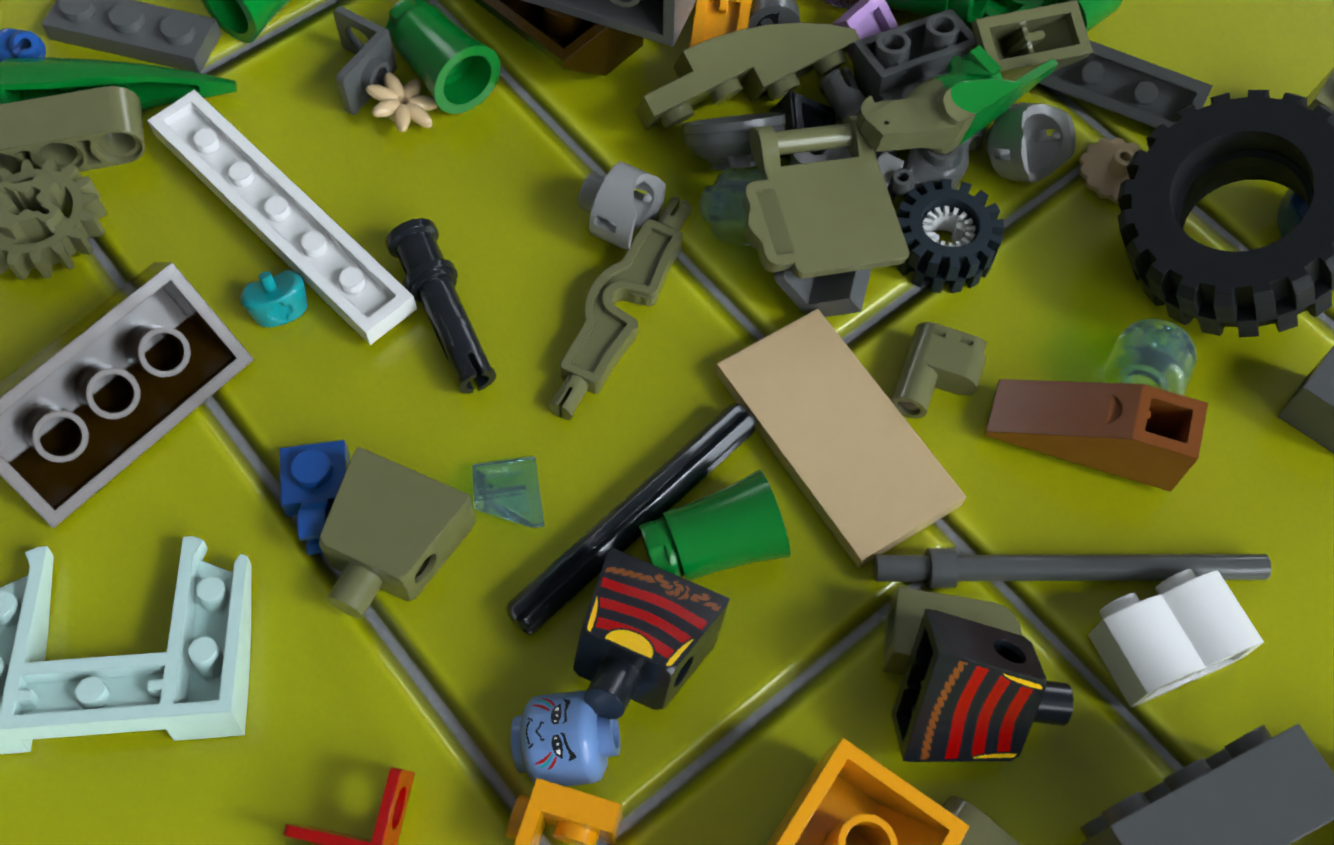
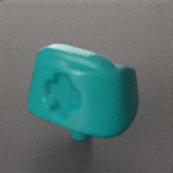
M285 270L272 277L270 271L262 272L259 275L261 281L248 283L240 295L241 305L254 321L262 327H277L292 322L302 316L308 307L304 280L298 273L292 270Z

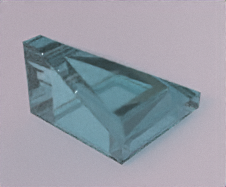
M529 456L472 465L476 510L532 528L545 526L536 457Z

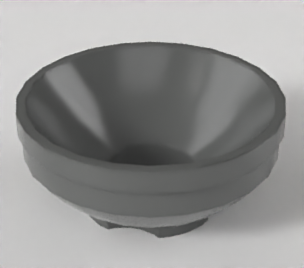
M759 113L718 117L682 123L681 132L684 137V145L695 156L704 158L709 162L712 170L753 167L757 165L753 160L750 150V129L752 127L771 125L775 132L784 131L786 119L785 113Z

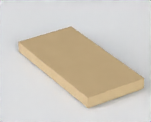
M819 309L812 311L717 363V377L736 403L741 404L753 415L756 420L755 429L858 569L872 561L875 555L884 554L961 507L965 501L966 495Z

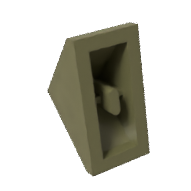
M1077 0L975 19L971 24L977 45H980L1002 67L1000 73L1004 80L1015 81L1052 58L1058 63L1054 69L1056 71L1085 59L1093 53Z

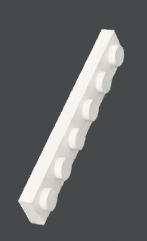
M192 90L147 120L154 135L294 272L298 273L369 345L373 344L417 310L414 296L196 90Z

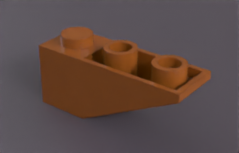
M1000 379L995 391L984 436L1171 492L1199 458L1208 403L1146 384Z

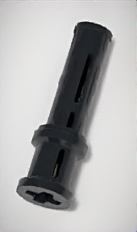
M424 218L406 221L395 227L387 235L385 241L390 255L399 259L406 274L403 282L404 287L414 296L416 301L422 303L456 378L459 391L465 394L473 393L474 389L470 382L472 379H474L478 391L483 390L495 381L496 372L491 367L456 292L457 270L451 261L445 260L438 246L439 232L434 222Z

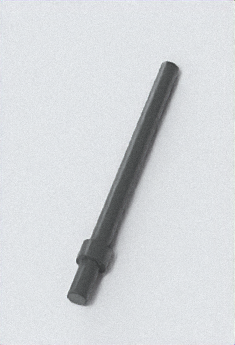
M927 548L924 555H875L873 559L875 582L925 581L927 588H956L958 581H1164L1187 569H1192L1196 577L1218 570L1224 580H1268L1271 575V562L1266 554L957 555L955 548Z

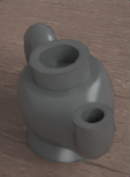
M986 127L948 154L934 153L927 148L911 149L905 161V168L897 169L893 173L891 182L895 195L905 198L913 188L920 192L922 183L932 181L935 190H937L941 179H952L951 189L958 190L959 182L968 169L969 151H977L982 147L986 136Z

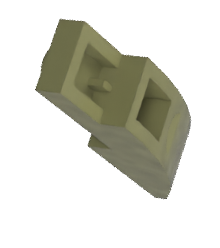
M817 23L769 24L714 37L683 50L673 66L679 78L644 95L635 111L645 130L660 123L667 130L692 117L695 114L692 109L693 106L709 98L713 105H718L740 93L743 88L751 102L766 94L769 95L771 101H775L784 97L789 91H794L800 87L801 83L798 78L814 70L818 77H823L846 64L848 59L845 54L854 46V42L860 38L853 28Z

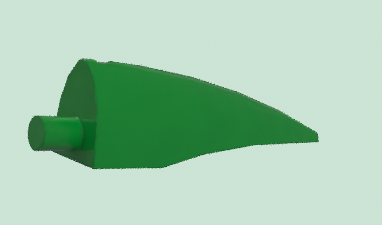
M4 58L0 62V104L105 86L123 87L136 93L141 101V109L172 104L192 90H196L203 98L237 92V82L235 80L148 64L72 58Z

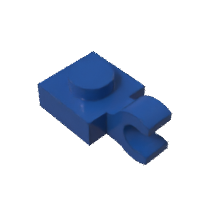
M345 440L280 448L281 506L287 517L298 515V535L300 541L306 540L307 555L323 553L319 546L320 534L350 463L349 450Z

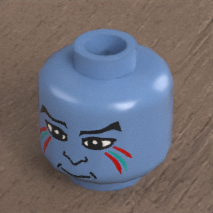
M581 690L532 697L524 707L522 716L514 717L511 726L513 761L519 773H527L534 784L536 778L562 786L599 782L606 771L608 757L619 755L620 730L618 720L607 719L597 715L584 701V693L586 691Z

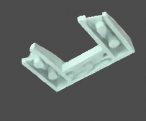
M194 536L183 537L167 652L45 661L54 555L48 546L36 547L25 552L30 565L28 575L0 588V754L31 752L33 739L162 729H166L174 741L245 735L251 649V562L248 556L240 554L234 562L233 572L203 561L208 549L204 540Z

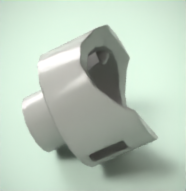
M1015 103L995 119L987 132L985 146L992 167L1000 177L1012 181L1032 183L1040 181L1053 173L1073 155L1076 132L1072 118L1060 108L1040 103ZM1046 129H1055L1052 136H1047Z
M621 161L614 165L606 176L592 171L586 177L578 196V207L590 212V234L624 250H630L633 232L642 227L647 219L655 220L658 218L665 197L666 184L659 177ZM635 188L646 191L647 193H640L636 191Z

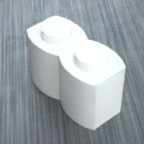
M1192 569L1181 571L1156 586L1155 589L1159 595L1142 601L1139 600L1135 593L1124 595L1099 610L1102 620L1088 634L1130 708L1222 669L1244 658L1264 643L1218 570L1196 577Z

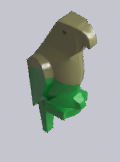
M979 45L962 58L954 55L947 66V74L935 76L924 81L905 99L874 102L872 96H868L862 102L857 115V122L860 127L859 132L875 152L927 148L934 153L948 154L1001 116L1016 100L1051 74L1058 63L1052 58L1015 81L1004 80L1000 73L1002 67Z

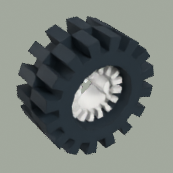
M941 179L937 190H935L932 181L922 183L920 192L913 188L907 194L905 202H901L897 212V218L909 249V256L904 263L898 265V271L903 276L911 271L915 272L911 283L920 288L925 279L932 281L931 292L941 293L944 283L949 284L951 293L961 292L964 282H966L969 288L976 286L981 276L985 278L989 273L1003 239L1001 235L1004 230V220H997L1000 213L997 204L994 203L985 207L989 195L982 190L975 196L970 195L969 191L972 184L963 181L959 190L951 189L952 179ZM944 230L951 232V238L955 244L953 245L952 242H949L948 245H944L945 241L943 240L939 243V235L934 233V231Z

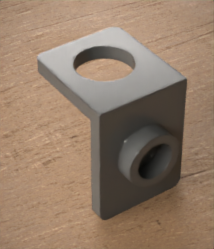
M338 6L333 11L341 44L344 49L355 54V56L337 74L336 81L345 111L355 115L372 97L366 92V87L371 84L385 87L383 79L385 74H393L397 69L389 30L342 6ZM351 27L361 31L369 41L365 45L361 43L353 34Z

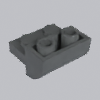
M948 9L855 41L853 46L854 77L863 95L866 98L872 96L874 102L905 99L924 81L935 76L947 74V66L953 56L957 55L962 58L978 46L976 38L954 10Z

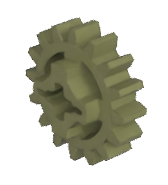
M48 158L41 169H35L29 159L22 161L21 172L12 174L4 167L0 169V178L2 180L0 182V274L11 269L18 280H25L30 274L31 269L37 268L42 277L47 279L51 277L52 265L61 263L63 267L71 270L75 267L71 257L77 251L88 255L93 253L94 250L87 239L88 237L104 235L105 230L99 219L106 216L107 211L100 200V194L89 176L82 177L77 167L73 164H69L61 170L53 158Z

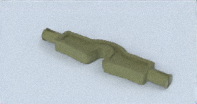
M672 197L658 222L647 219L622 261L604 270L592 284L585 303V323L561 362V378L564 382L548 406L556 416L559 417L562 412V419H572L586 391L593 394L600 392L614 366L634 342L638 332L637 320L614 304L618 301H628L644 306H652L657 302L668 272L681 251L682 233L680 229L688 215L692 212V207L686 200L683 199L679 206L680 197Z

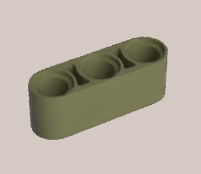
M105 86L0 104V169L4 167L12 174L21 172L22 161L27 159L30 160L35 169H41L48 158H53L61 170L69 164H73L79 172L127 164L139 159L145 151L141 101L136 93L127 88Z

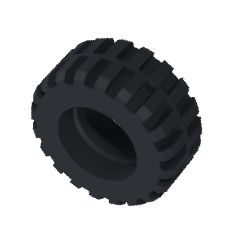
M1248 90V97L1230 99V93L1210 97L1211 105L1199 110L1192 104L1175 114L1176 123L1170 128L1161 124L1146 138L1149 150L1147 152L1138 150L1134 153L1126 167L1129 179L1124 180L1120 184L1117 201L1121 213L1117 218L1120 234L1136 280L1141 281L1144 293L1155 306L1166 305L1170 318L1183 325L1190 324L1192 319L1196 318L1199 320L1201 332L1217 336L1223 334L1224 327H1237L1239 338L1258 337V327L1275 324L1277 331L1282 332L1297 327V315L1306 310L1311 316L1317 317L1332 306V291L1334 290V111L1325 105H1318L1312 111L1307 108V97L1289 92L1285 93L1282 99L1270 98L1269 90ZM1266 180L1281 184L1296 192L1308 205V211L1304 218L1286 236L1267 246L1248 251H1223L1210 248L1195 241L1185 233L1183 228L1188 215L1201 199L1212 191L1237 181Z

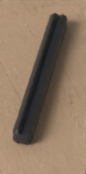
M739 403L730 404L508 602L506 609L513 623L526 634L536 632L601 572L611 547L621 552L626 550L641 536L640 525L660 519L663 516V512L670 510L748 439L755 430L756 420L753 415Z

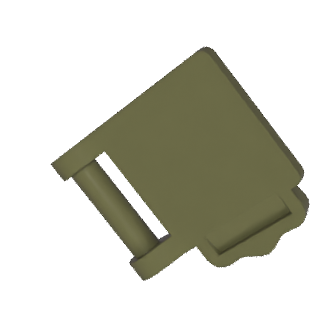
M857 115L846 116L843 119V124L776 132L771 125L752 127L750 129L751 154L762 174L763 180L750 182L746 187L742 201L747 215L744 232L747 241L757 250L761 265L766 271L780 272L792 269L795 277L804 279L899 265L908 258L909 249L880 170L875 150L859 132L860 127L858 126ZM846 147L852 158L781 166L780 155Z

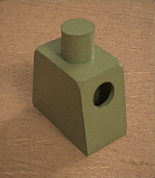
M358 446L351 458L320 534L319 546L327 561L335 569L342 572L326 600L343 613L358 619L363 618L379 589L405 601L414 600L475 525L476 518L470 495Z

